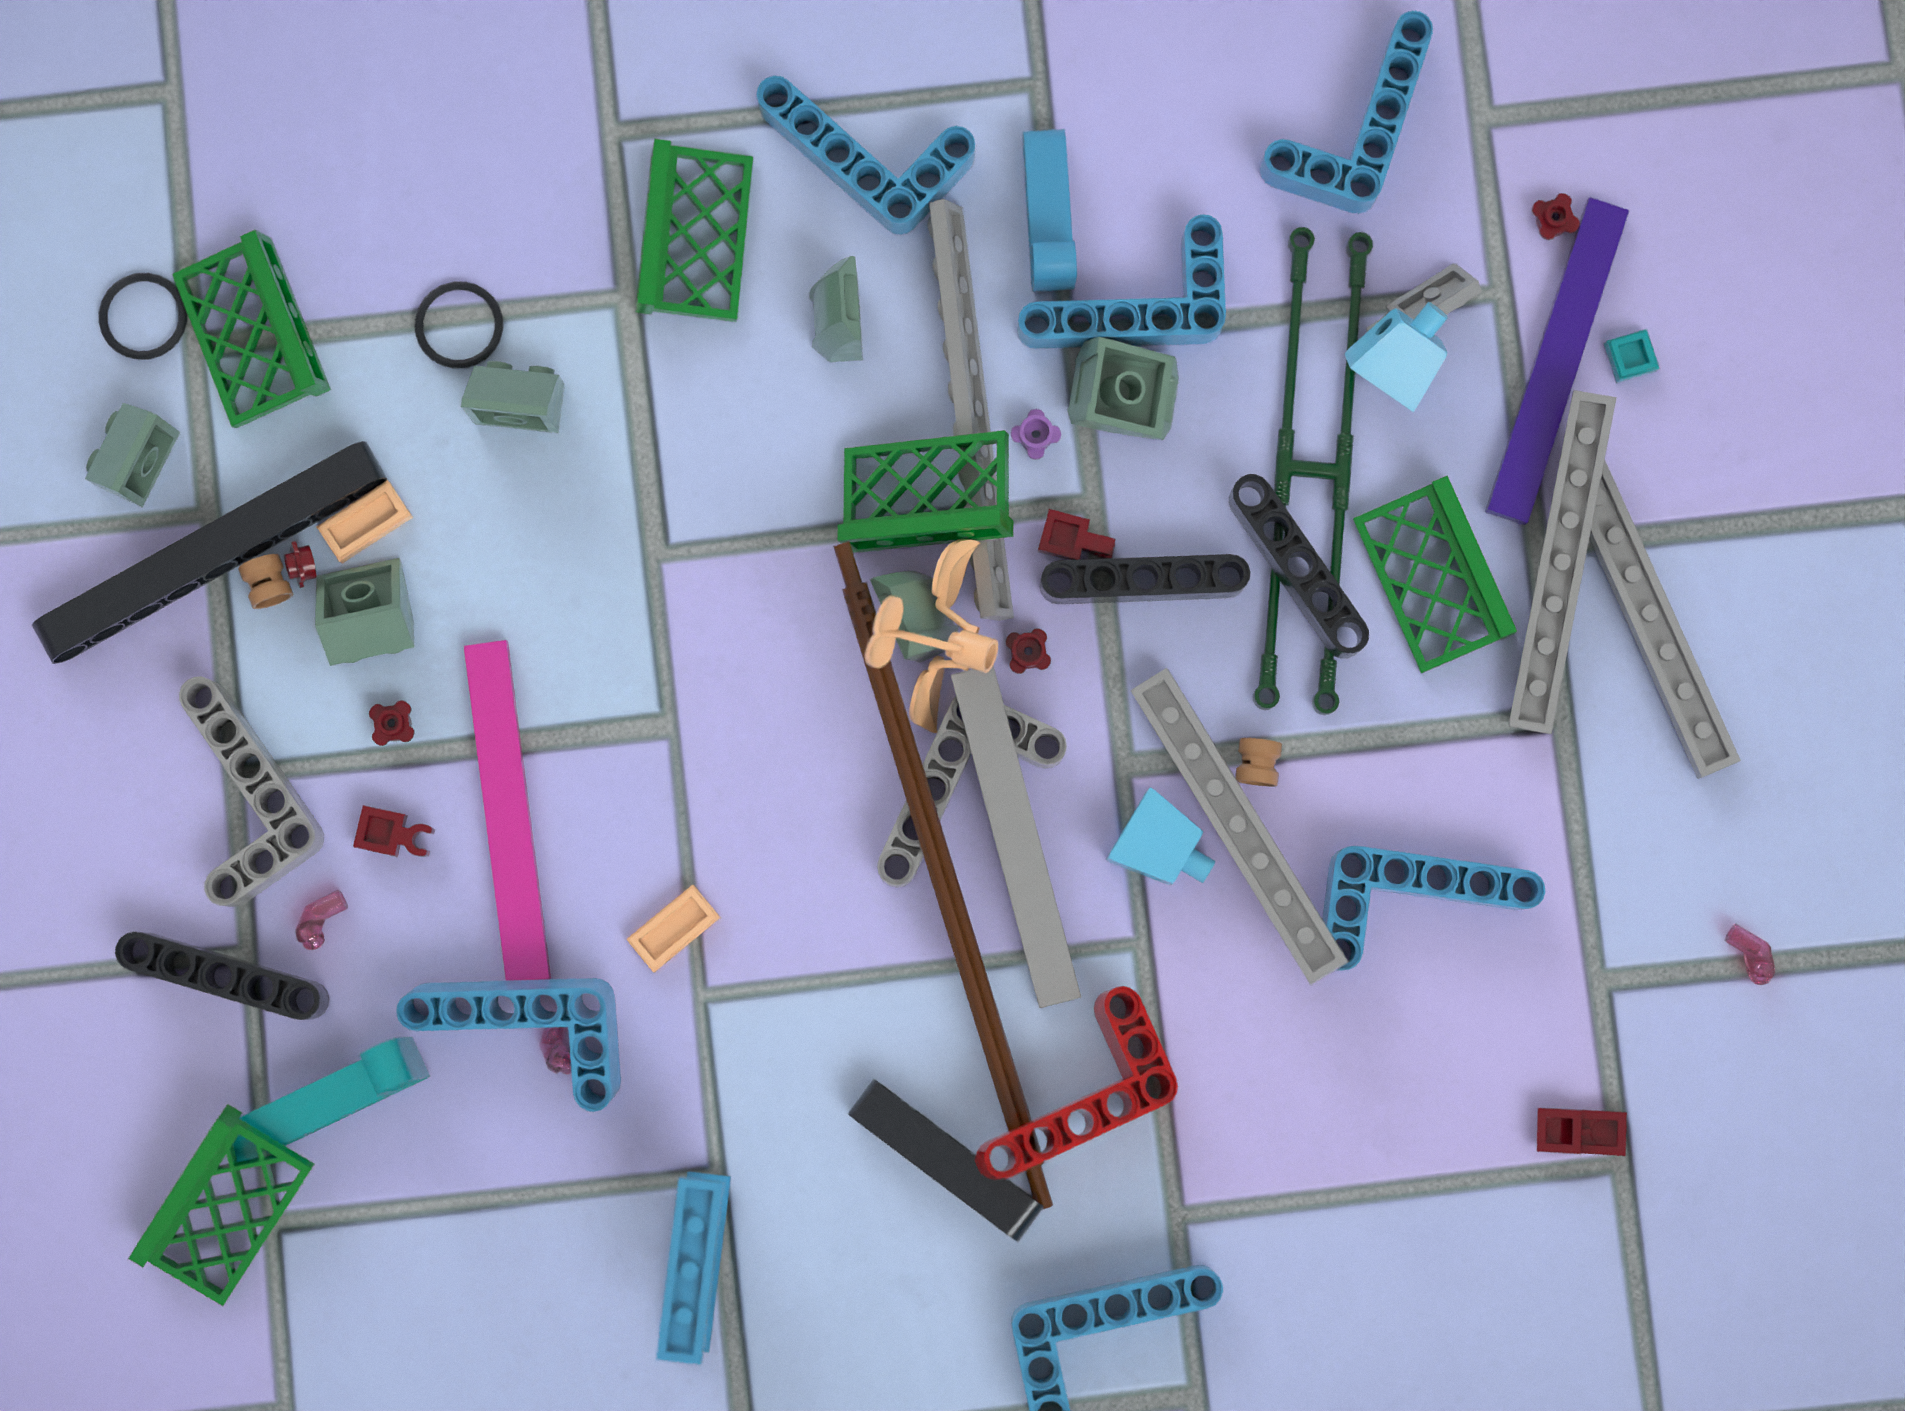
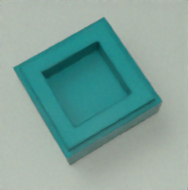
M1647 329L1607 340L1604 343L1616 383L1650 374L1660 369Z

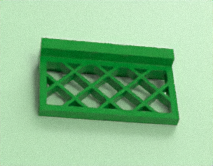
M654 138L651 150L635 313L652 315V312L730 322L737 321L753 156L671 145L670 140ZM677 158L695 160L704 173L687 185L676 172ZM706 162H712L716 164L710 168ZM725 164L743 167L742 182L730 191L715 174ZM709 178L723 196L708 208H705L691 190ZM676 182V184L680 187L681 191L674 195V186ZM741 190L740 203H738L733 196ZM686 195L700 214L683 226L672 213V205ZM728 201L738 213V222L727 231H724L710 213ZM705 218L719 237L701 249L687 231ZM672 223L677 231L669 237L670 225ZM737 231L736 243L734 244L729 236ZM682 236L696 254L678 267L668 254V246ZM721 242H724L734 254V263L720 272L706 254ZM701 259L715 278L697 290L683 272ZM666 264H668L673 272L665 278ZM733 271L732 283L730 285L725 277ZM676 277L681 280L692 294L681 304L663 302L664 286ZM720 282L730 295L729 310L712 308L702 295ZM697 300L701 306H693L690 304Z
M257 230L240 236L241 242L172 274L230 425L236 429L309 395L317 397L331 390L272 238ZM243 255L248 267L242 282L239 283L224 277L230 261ZM217 267L215 273L212 272V271H209V270H211V269ZM202 273L213 277L204 300L193 296L188 283L189 279ZM222 281L239 287L230 311L213 304ZM252 281L254 282L256 289L250 287ZM248 291L258 295L262 302V308L256 321L239 315ZM197 303L202 304L200 311L198 309ZM211 309L228 315L219 339L209 335L205 327ZM237 319L254 326L245 349L228 343ZM267 319L269 320L271 327L265 325ZM263 330L273 333L278 343L271 360L254 353ZM211 341H214V342L217 343V345H216V347H215V350H214V347H213ZM226 347L243 353L234 377L223 373L220 365ZM252 357L269 364L260 387L243 381ZM282 357L284 358L286 366L280 364ZM278 368L290 373L295 389L280 396L269 391ZM226 379L232 381L230 388ZM241 385L257 391L258 394L252 409L239 414L235 399ZM267 396L274 398L265 402Z
M1005 430L844 448L843 524H838L837 541L839 543L850 541L853 553L947 544L958 539L977 541L1014 537V520L1009 517V434ZM997 444V457L985 470L971 459L983 445ZM963 447H968L965 451H962L960 449ZM954 449L961 456L945 474L941 473L931 464L942 450ZM928 451L924 456L919 453ZM914 453L920 461L903 479L891 467L903 454ZM881 456H888L884 461L880 458ZM873 457L880 465L863 483L856 476L857 459ZM969 462L981 474L965 492H962L951 481ZM929 467L940 479L923 497L911 485ZM889 471L900 483L883 501L871 489ZM996 471H997V481L992 477V476L995 474ZM989 480L997 488V505L979 507L971 499ZM856 483L860 486V488L857 491ZM949 485L961 497L949 510L938 511L931 503ZM908 489L920 501L909 514L898 515L891 507ZM867 494L880 504L869 518L856 519V506ZM967 503L972 506L971 508H964ZM928 507L932 512H924V511H925V509ZM886 512H889L892 516L884 515L886 514Z
M1448 475L1433 481L1428 486L1353 518L1421 674L1516 634L1517 629ZM1424 497L1428 498L1434 511L1428 528L1404 519L1409 505ZM1403 507L1400 517L1389 514ZM1379 517L1396 522L1397 525L1389 545L1371 539L1365 523ZM1436 519L1438 520V523L1443 531V534L1432 530L1436 522ZM1402 525L1425 533L1417 556L1393 547ZM1430 535L1447 541L1451 549L1445 567L1421 558ZM1375 547L1386 550L1382 562ZM1390 553L1414 561L1406 584L1388 578L1384 568ZM1453 558H1455L1460 572L1449 569ZM1419 563L1443 572L1434 595L1410 586ZM1447 574L1465 581L1468 592L1463 605L1438 597ZM1392 585L1403 589L1399 600ZM1408 591L1432 600L1423 623L1406 617L1403 612L1402 605ZM1471 596L1478 611L1467 608ZM1436 602L1460 611L1452 633L1427 625ZM1464 612L1482 619L1488 635L1473 642L1456 636ZM1409 624L1420 627L1416 639ZM1428 630L1449 638L1443 655L1426 662L1419 648L1424 631ZM1453 640L1464 644V646L1449 652Z
M229 1104L226 1105L128 1257L129 1260L141 1267H144L149 1262L221 1306H224L315 1165L305 1157L241 1120L242 1112ZM239 1135L256 1145L259 1158L237 1162L233 1143ZM227 1156L229 1164L220 1165L224 1157ZM284 1161L299 1170L294 1181L275 1184L270 1164ZM261 1166L266 1186L245 1190L240 1170ZM231 1172L236 1192L215 1196L211 1182L212 1176ZM204 1190L206 1198L198 1200ZM287 1191L280 1201L278 1193ZM269 1195L274 1212L271 1216L253 1219L248 1199ZM239 1201L244 1221L223 1225L218 1205ZM209 1207L214 1227L193 1231L189 1212L194 1209ZM182 1225L184 1233L176 1234ZM264 1226L259 1235H257L256 1227ZM247 1229L251 1243L250 1249L231 1253L226 1233ZM217 1235L222 1255L201 1259L196 1239ZM187 1241L192 1261L177 1263L163 1253L169 1244ZM242 1260L238 1268L235 1269L234 1262ZM225 1264L229 1281L224 1289L207 1281L204 1271L205 1267Z

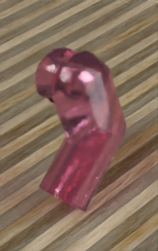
M340 890L326 895L304 908L295 929L297 941L302 943L305 949L316 950L320 948L325 941L324 933L321 931L325 920L348 909L347 902Z
M1734 924L1728 931L1724 941L1743 952L1746 972L1754 984H1768L1775 974V963L1770 944L1740 925Z
M567 1027L544 1028L540 1039V1050L547 1068L555 1074L559 1072L565 1075L571 1074L570 1051H566L563 1044Z

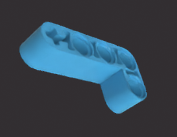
M1065 129L1023 131V160L1032 292L1074 290L1077 279V258L1075 240L1072 238Z

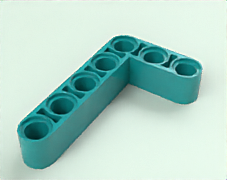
M413 1037L393 1038L359 1054L361 1060L245 1114L240 1119L287 1146L429 1078L430 1074ZM239 1135L233 1143L237 1162L259 1158L256 1145Z

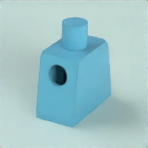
M1431 302L1424 306L1414 320L1397 308L1391 310L1345 352L1350 369L1414 412L1447 356L1448 352L1442 340L1435 333L1448 319V316Z
M1149 788L1144 794L1106 858L1112 864L1167 885H1172L1181 871L1203 883L1216 862L1194 849L1203 831L1152 788Z

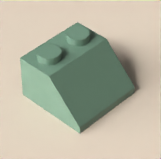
M498 361L487 362V367L474 366L461 401V408L474 424L552 433L559 432L564 382L559 375L554 374V369L544 366H529V371L512 370L513 366L511 364Z
M123 403L120 410L113 412L108 419L105 428L107 435L100 449L94 450L90 455L86 465L88 473L85 479L95 486L143 508L180 432L158 415Z
M400 558L322 574L316 577L315 627L330 666L341 663H354L364 658L382 654H396L405 649L414 648V621Z

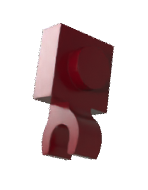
M1049 509L1038 552L1066 560H1080L1082 551H1085L1094 556L1109 559L1112 558L1116 539L1088 532L1090 519Z

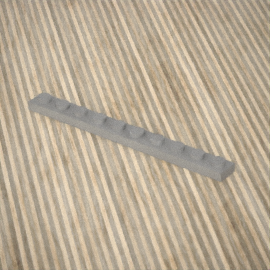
M941 199L929 203L931 217L928 219V230L931 238L934 240L936 257L933 260V271L939 281L941 296L938 301V312L944 322L946 339L943 342V352L949 363L951 377L948 383V393L954 404L956 422L953 425V434L957 436L991 432L963 207ZM992 444L983 445L971 458L984 470L994 460ZM963 447L960 449L962 451H965L968 447ZM969 462L958 473L965 491L981 474ZM995 472V474L992 477L997 481ZM988 480L971 500L979 507L997 505V488ZM967 503L964 508H971L972 506ZM1004 538L977 540L980 544L973 551L969 561L975 571L977 588L974 590V603L980 612V618L997 621L1014 618Z

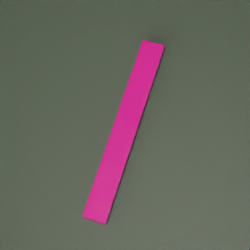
M507 640L464 646L505 978L506 981L551 979L509 644Z

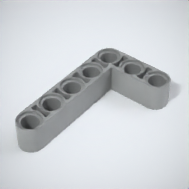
M193 677L182 685L179 692V701L268 830V832L212 870L205 880L204 891L212 903L220 906L239 907L315 855L323 845L324 833L317 820L225 688L205 677ZM209 687L212 692L211 702L208 706L199 709L196 704L197 693L201 689ZM228 722H233L236 726V735L232 741L223 743L220 739L221 727ZM257 756L260 761L259 773L252 778H247L244 774V764L249 758ZM276 791H281L285 797V804L279 812L271 813L267 803L269 796ZM304 825L309 831V840L304 847L297 849L292 843V833L297 827ZM268 850L273 856V865L268 872L261 874L257 869L256 860L261 852ZM232 875L237 881V891L231 898L226 899L221 893V883L226 877Z
M956 696L952 700L923 762L927 780L931 778L939 779L943 782L946 789L943 797L934 801L940 821L972 754L964 723L957 716L956 711L959 704ZM1004 705L1007 718L1015 721L1020 729L1019 736L1013 740L1018 758L1044 769L1053 768L1059 764L1067 748L1066 739L1063 734L1052 726ZM1041 737L1054 739L1058 744V754L1050 759L1041 758L1035 751V742ZM946 740H955L963 747V755L957 761L948 762L939 755V747ZM907 800L902 807L877 864L878 874L883 882L896 888L904 887L913 880L924 858L919 840L907 838L902 830L905 821L912 817ZM892 856H902L909 863V872L902 879H891L885 873V863Z

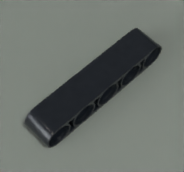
M1256 474L1242 476L1235 483L1229 495V506L1233 514L1328 651L1340 659H1348L1355 656L1367 645L1369 640V629L1365 621L1270 484L1263 477ZM1245 487L1255 489L1260 495V504L1256 506L1245 505L1240 500L1239 490ZM1268 522L1278 523L1284 530V539L1281 541L1269 540L1263 532L1264 524ZM1292 557L1304 559L1309 567L1308 575L1303 577L1293 575L1289 571L1288 560ZM1316 592L1327 593L1333 601L1332 610L1329 612L1317 610L1312 603L1313 594ZM1348 627L1356 633L1357 643L1355 647L1347 648L1339 643L1337 639L1338 628Z
M1233 554L1059 560L1051 562L1045 567L1041 575L1039 587L1043 597L1053 604L1222 599L1235 597L1241 593L1250 580L1251 572L1245 559ZM1226 566L1236 569L1240 576L1239 584L1236 586H1226L1223 584L1218 576L1219 569ZM1182 568L1193 570L1198 578L1197 585L1191 588L1179 585L1175 576L1176 571ZM1142 569L1150 571L1155 577V586L1146 590L1137 587L1133 581V574ZM1104 571L1112 577L1113 587L1106 591H1099L1092 586L1090 576L1095 572ZM1054 573H1063L1070 579L1071 587L1066 592H1055L1048 586L1047 579Z
M126 933L118 940L115 947L117 961L122 967L130 971L292 1019L312 1020L318 1018L325 1013L329 1006L327 990L316 981L154 933ZM139 940L145 941L149 949L148 956L142 963H138L133 957V947ZM180 952L186 953L190 960V967L183 975H179L173 966L174 959ZM225 964L231 971V980L228 985L222 988L218 986L214 976L216 969L220 965ZM263 976L268 977L273 985L272 993L266 1000L260 999L255 990L257 981ZM304 988L309 989L314 995V1005L308 1012L301 1011L296 1002L297 995Z
M875 1079L871 1081L848 1112V1115L1017 1242L1020 1241L1044 1208L1043 1205L1036 1202L1032 1196L1008 1178L990 1179L982 1175L976 1166V1154Z

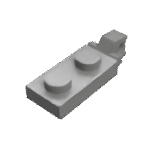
M1453 263L1386 306L1388 312L1384 316L1397 308L1414 320L1428 302L1437 306L1447 315L1451 311L1463 306L1482 291L1478 280ZM1380 320L1376 321L1375 323H1373L1372 325H1370L1369 327H1367V328H1366L1367 332H1368L1374 325H1376Z

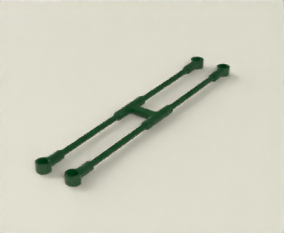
M1298 227L1293 230L1288 240V248L1292 252L1290 282L1293 283L1282 428L1278 430L1274 492L1286 508L1290 504L1292 476L1334 480L1332 509L1335 512L1330 572L1340 585L1345 511L1349 508L1354 436L1351 434L1355 371L1350 369L1346 359L1341 431L1337 435L1335 463L1293 460L1295 430L1292 429L1302 293L1303 284L1307 281L1308 256L1315 241L1314 234L1310 229ZM1363 232L1353 234L1346 245V252L1350 257L1348 286L1351 288L1347 350L1358 341L1361 291L1365 288L1367 257L1373 248V240L1367 233ZM1296 236H1304L1308 240V246H1297L1294 238ZM1362 241L1365 243L1367 250L1357 252L1354 250L1352 243ZM1274 522L1273 541H1281L1284 539V530L1278 523ZM1272 568L1270 573L1264 654H1261L1259 687H1257L1253 694L1254 704L1262 710H1270L1275 707L1280 699V692L1276 687L1278 656L1275 654L1280 580ZM1329 595L1327 612L1333 608V601ZM1324 646V659L1320 660L1318 692L1312 699V707L1320 715H1329L1339 706V696L1335 692L1337 660H1334V656ZM1267 689L1273 693L1274 699L1271 704H1264L1260 701L1259 693L1261 690ZM1325 694L1332 698L1333 705L1331 709L1320 707L1318 702L1320 695Z

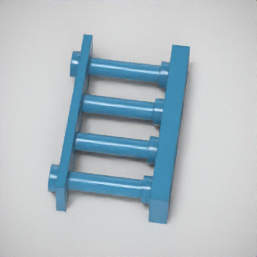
M688 1171L687 1177H679L656 1360L701 1365L703 1353L710 1352L731 1176Z

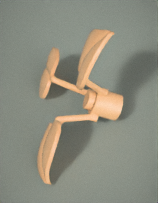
M958 539L944 549L936 565L932 582V594L937 597L935 607L964 630L960 633L954 631L950 635L948 642L898 630L903 616V603L899 597L889 596L878 610L873 625V636L870 638L866 648V662L869 666L881 668L889 662L893 654L896 638L946 650V656L951 657L952 660H944V657L937 655L930 661L928 670L922 671L916 681L909 708L911 721L933 733H937L938 705L944 668H959L965 671L971 668L988 673L993 667L998 653V641L996 639L978 634L979 627L969 624L950 609L958 596L968 561L973 551L980 544V542L972 539Z

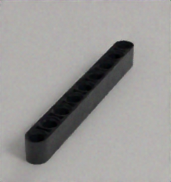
M362 441L352 444L44 614L33 622L32 627L52 664L70 660L355 502L386 482L387 477L367 442Z

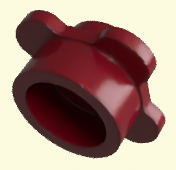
M1560 193L1553 200L1547 202L1538 200L1532 206L1531 211L1533 216L1536 217V225L1543 239L1552 240L1564 232L1574 233L1579 228L1580 221L1573 215L1570 207L1572 199L1569 195ZM1553 213H1557L1559 215L1558 220H1554L1552 218Z
M296 541L291 542L290 553L284 554L285 567L289 579L296 578L299 588H302L306 580L317 577L314 558L309 545L298 547Z
M1036 628L1031 633L1027 632L1021 635L1017 632H1012L1007 636L1006 646L1011 650L1012 656L1009 666L1014 673L1022 674L1026 669L1038 668L1039 670H1045L1049 667L1051 657L1046 653L1045 646L1047 634L1042 629ZM1030 647L1032 654L1026 655L1024 649Z
M400 700L391 706L384 707L381 704H375L371 707L369 717L374 721L375 729L372 734V740L377 745L385 746L389 741L395 742L400 740L406 743L413 739L415 731L412 728L409 716L412 711L410 704ZM389 720H395L396 724L394 727L388 726Z

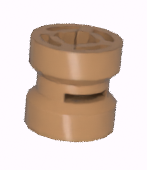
M268 554L251 559L238 568L242 581L248 583L251 591L248 598L253 609H263L280 604L294 595L290 583L285 581L281 574L284 566L278 554Z
M1240 738L1238 752L1242 756V764L1236 768V780L1243 784L1276 787L1278 785L1279 773L1274 768V765H1276V760L1281 757L1282 743L1265 739Z

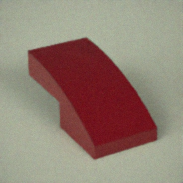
M1538 1108L1537 1152L1626 1156L1627 1112Z

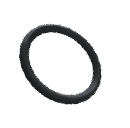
M135 273L115 282L107 290L99 308V326L107 344L117 353L136 360L153 359L170 351L180 341L187 324V312L178 288L170 280L152 273ZM146 281L157 283L166 288L177 303L179 316L177 327L171 338L158 348L149 351L128 349L121 345L110 332L108 325L110 303L114 296L129 284Z
M450 282L435 288L423 299L415 317V334L421 349L431 360L449 368H468L486 360L495 351L503 332V316L495 298L484 288L468 282ZM454 290H465L482 297L488 303L494 316V332L487 347L474 357L464 360H453L436 353L428 344L423 330L424 317L430 304L437 297Z

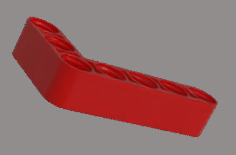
M1125 986L1115 987L1100 994L1094 1004L1095 1017L1122 1075V1079L986 1141L979 1147L975 1159L976 1166L982 1175L990 1179L1012 1177L1154 1111L1174 1099L1178 1090L1176 1076L1142 1000L1136 991ZM1113 996L1119 997L1125 1003L1126 1012L1122 1019L1115 1017L1110 1011L1109 1006ZM1131 1036H1136L1143 1043V1054L1139 1059L1131 1056L1128 1051L1127 1045ZM1149 1076L1156 1077L1161 1084V1093L1156 1099L1149 1096L1146 1091L1145 1085ZM1112 1093L1120 1096L1123 1101V1111L1118 1117L1112 1115L1107 1107V1100ZM1073 1111H1078L1085 1119V1128L1079 1135L1072 1132L1069 1128L1068 1120ZM1034 1129L1041 1130L1047 1139L1046 1147L1041 1153H1037L1030 1146L1029 1138ZM995 1147L1004 1149L1008 1156V1164L1002 1171L994 1169L990 1162V1154Z

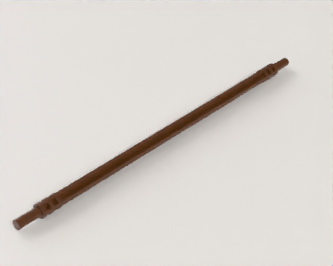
M850 541L833 546L846 587L842 589L1005 1123L1008 1131L1032 1121L891 660L883 667L875 668L869 666L865 659L866 648L870 638L873 636V625L877 614L867 582L862 583ZM1034 1129L1029 1138L1030 1146L1037 1153H1041ZM1045 1161L1025 1170L1033 1199L1044 1206L1042 1210L1053 1206L1041 1166Z

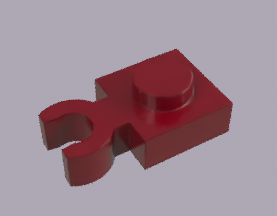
M363 805L353 847L398 857L400 846L403 845L409 853L419 857H427L430 851L418 848L415 844V839L422 832L434 834L435 829L426 824H415L410 828H406L408 815Z

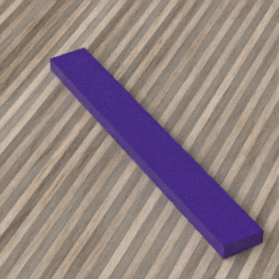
M1589 197L1586 201L1580 225L1577 229L1488 500L1486 513L1522 525H1526L1529 521L1630 210Z

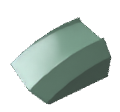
M849 256L834 264L813 285L809 292V299L813 301L815 338L812 341V348L829 362L863 360L855 256Z
M1096 337L1085 341L1075 359L1076 366L1070 404L1067 408L1071 424L1111 433L1164 440L1172 426L1179 376L1176 358L1171 355L1103 337Z
M901 571L870 579L880 604L889 596H896L902 600L903 616L898 630L948 642L950 635L954 631L958 632L959 626L955 625L951 619L935 607L937 597L932 594L933 577L916 571ZM896 638L906 660L921 663L946 651Z

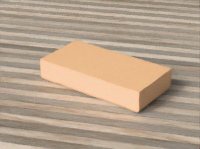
M387 480L316 527L338 561L343 564L412 519L413 516L392 484Z
M691 885L626 940L652 972L655 973L721 917L695 885Z

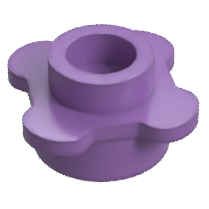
M1033 409L1029 411L1028 417L1021 425H1016L1012 428L1011 439L1015 443H1021L1027 449L1028 456L1031 459L1037 460L1044 456V450L1051 443L1060 441L1061 430L1058 426H1052L1042 410ZM1039 431L1040 436L1034 438L1032 432Z

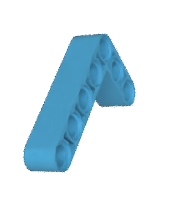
M1412 10L1405 12L1398 19L1389 38L1350 159L1291 140H1276L1267 147L1260 164L1261 178L1266 184L1350 213L1361 214L1372 208L1382 190L1433 34L1432 22L1426 14ZM1407 29L1415 31L1419 35L1420 41L1410 42L1406 40L1401 31ZM1400 68L1404 70L1408 79L1403 81L1394 79L1390 75L1389 69ZM1379 106L1391 108L1395 113V118L1389 120L1380 117L1376 108ZM1374 144L1381 149L1383 156L1371 158L1364 152L1363 146ZM1277 156L1283 157L1288 160L1291 168L1286 171L1277 170L1273 167L1270 160ZM1317 169L1323 170L1329 175L1331 181L1326 184H1319L1312 179L1310 172ZM1356 182L1363 183L1368 187L1370 195L1359 197L1353 193L1350 185Z
M770 76L761 81L757 88L758 105L764 120L893 234L903 235L912 231L930 212L929 203L943 199L974 164L976 144L974 136L964 127L952 126L944 130L898 179L789 80L782 76ZM774 94H782L787 97L786 103L780 107H771L766 101ZM811 121L818 125L817 130L810 135H803L796 129L802 122ZM957 143L965 146L968 151L962 157L956 158L948 155L945 150L951 144ZM833 149H844L849 153L848 158L839 163L832 162L827 158L829 152ZM929 173L937 176L940 181L934 187L925 188L919 185L917 180L921 175ZM874 176L880 181V184L874 190L868 191L860 188L858 182L863 177ZM898 203L905 204L911 209L910 214L904 218H895L888 211L893 205Z
M1201 214L1190 219L1185 227L1181 242L1183 298L1032 302L1023 307L1019 313L1017 327L1019 339L1024 345L1035 349L1081 348L1085 341L1096 337H1103L1133 346L1211 343L1219 336L1226 318L1223 232L1220 223L1211 215ZM1196 231H1205L1211 236L1212 243L1207 246L1197 245L1192 240L1191 234ZM1196 272H1207L1212 276L1214 284L1206 288L1200 287L1194 282L1192 275ZM1202 312L1208 313L1215 319L1216 325L1209 329L1201 328L1196 324L1194 316ZM1157 314H1166L1171 317L1174 326L1168 330H1160L1153 324L1152 317ZM1115 315H1124L1129 318L1132 327L1126 331H1117L1111 326L1109 320ZM1074 316H1082L1087 319L1090 328L1085 332H1075L1070 329L1067 322ZM1039 317L1045 320L1048 328L1043 333L1036 334L1030 332L1026 328L1025 323L1030 318Z
M1348 846L1337 851L1331 857L1322 919L1334 939L1344 940L1350 947L1349 963L1335 970L1343 971L1356 967L1361 961L1371 890L1510 910L1531 909L1539 905L1544 899L1546 891L1542 878L1530 870L1363 846ZM1347 854L1356 856L1361 862L1362 869L1356 878L1346 876L1341 869L1342 859ZM1390 860L1397 861L1404 870L1403 879L1398 884L1390 883L1384 875V867ZM1433 866L1441 868L1446 875V883L1441 890L1433 889L1427 882V873ZM1476 872L1483 874L1488 880L1489 887L1483 896L1476 895L1470 888L1471 876ZM1519 878L1528 882L1531 887V894L1526 902L1519 901L1513 894L1514 882ZM1341 897L1350 898L1356 905L1355 916L1349 921L1341 919L1336 913L1335 906Z
M579 978L424 983L412 989L397 1004L396 1014L399 1022L408 1030L413 1031L568 1027L572 1088L574 1099L579 1107L591 1112L600 1111L610 1103L620 1089L621 1075L615 994L610 984L603 979ZM583 994L594 995L599 1000L600 1010L594 1011L587 1008L583 1003ZM541 995H549L555 1000L557 1004L556 1012L544 1009L540 1002ZM498 996H505L512 1001L514 1013H507L500 1008ZM456 997L464 998L470 1003L471 1014H464L457 1008ZM414 998L421 999L428 1005V1016L420 1014L415 1009ZM592 1036L599 1039L603 1046V1052L595 1053L591 1051L586 1045V1037ZM589 1079H596L602 1082L605 1086L606 1094L598 1095L592 1092L588 1084Z
M1194 1265L1026 1302L1018 1306L1012 1315L1011 1327L1029 1410L1038 1411L1044 1402L1055 1401L1062 1406V1411H1070L1056 1342L1208 1309L1215 1306L1221 1300L1223 1283L1220 1277L1207 1266ZM1200 1275L1211 1277L1213 1282L1211 1293L1204 1298L1194 1297L1190 1291L1192 1281ZM1156 1285H1165L1170 1289L1171 1297L1169 1302L1162 1307H1154L1148 1303L1147 1295L1149 1290ZM1114 1294H1121L1128 1299L1127 1311L1118 1317L1110 1316L1105 1312L1106 1300ZM1070 1304H1079L1086 1310L1084 1321L1077 1326H1069L1062 1321V1312ZM1035 1313L1043 1319V1327L1038 1334L1026 1335L1020 1331L1019 1322L1024 1315ZM1037 1357H1045L1052 1362L1053 1369L1048 1377L1037 1379L1028 1372L1030 1362Z

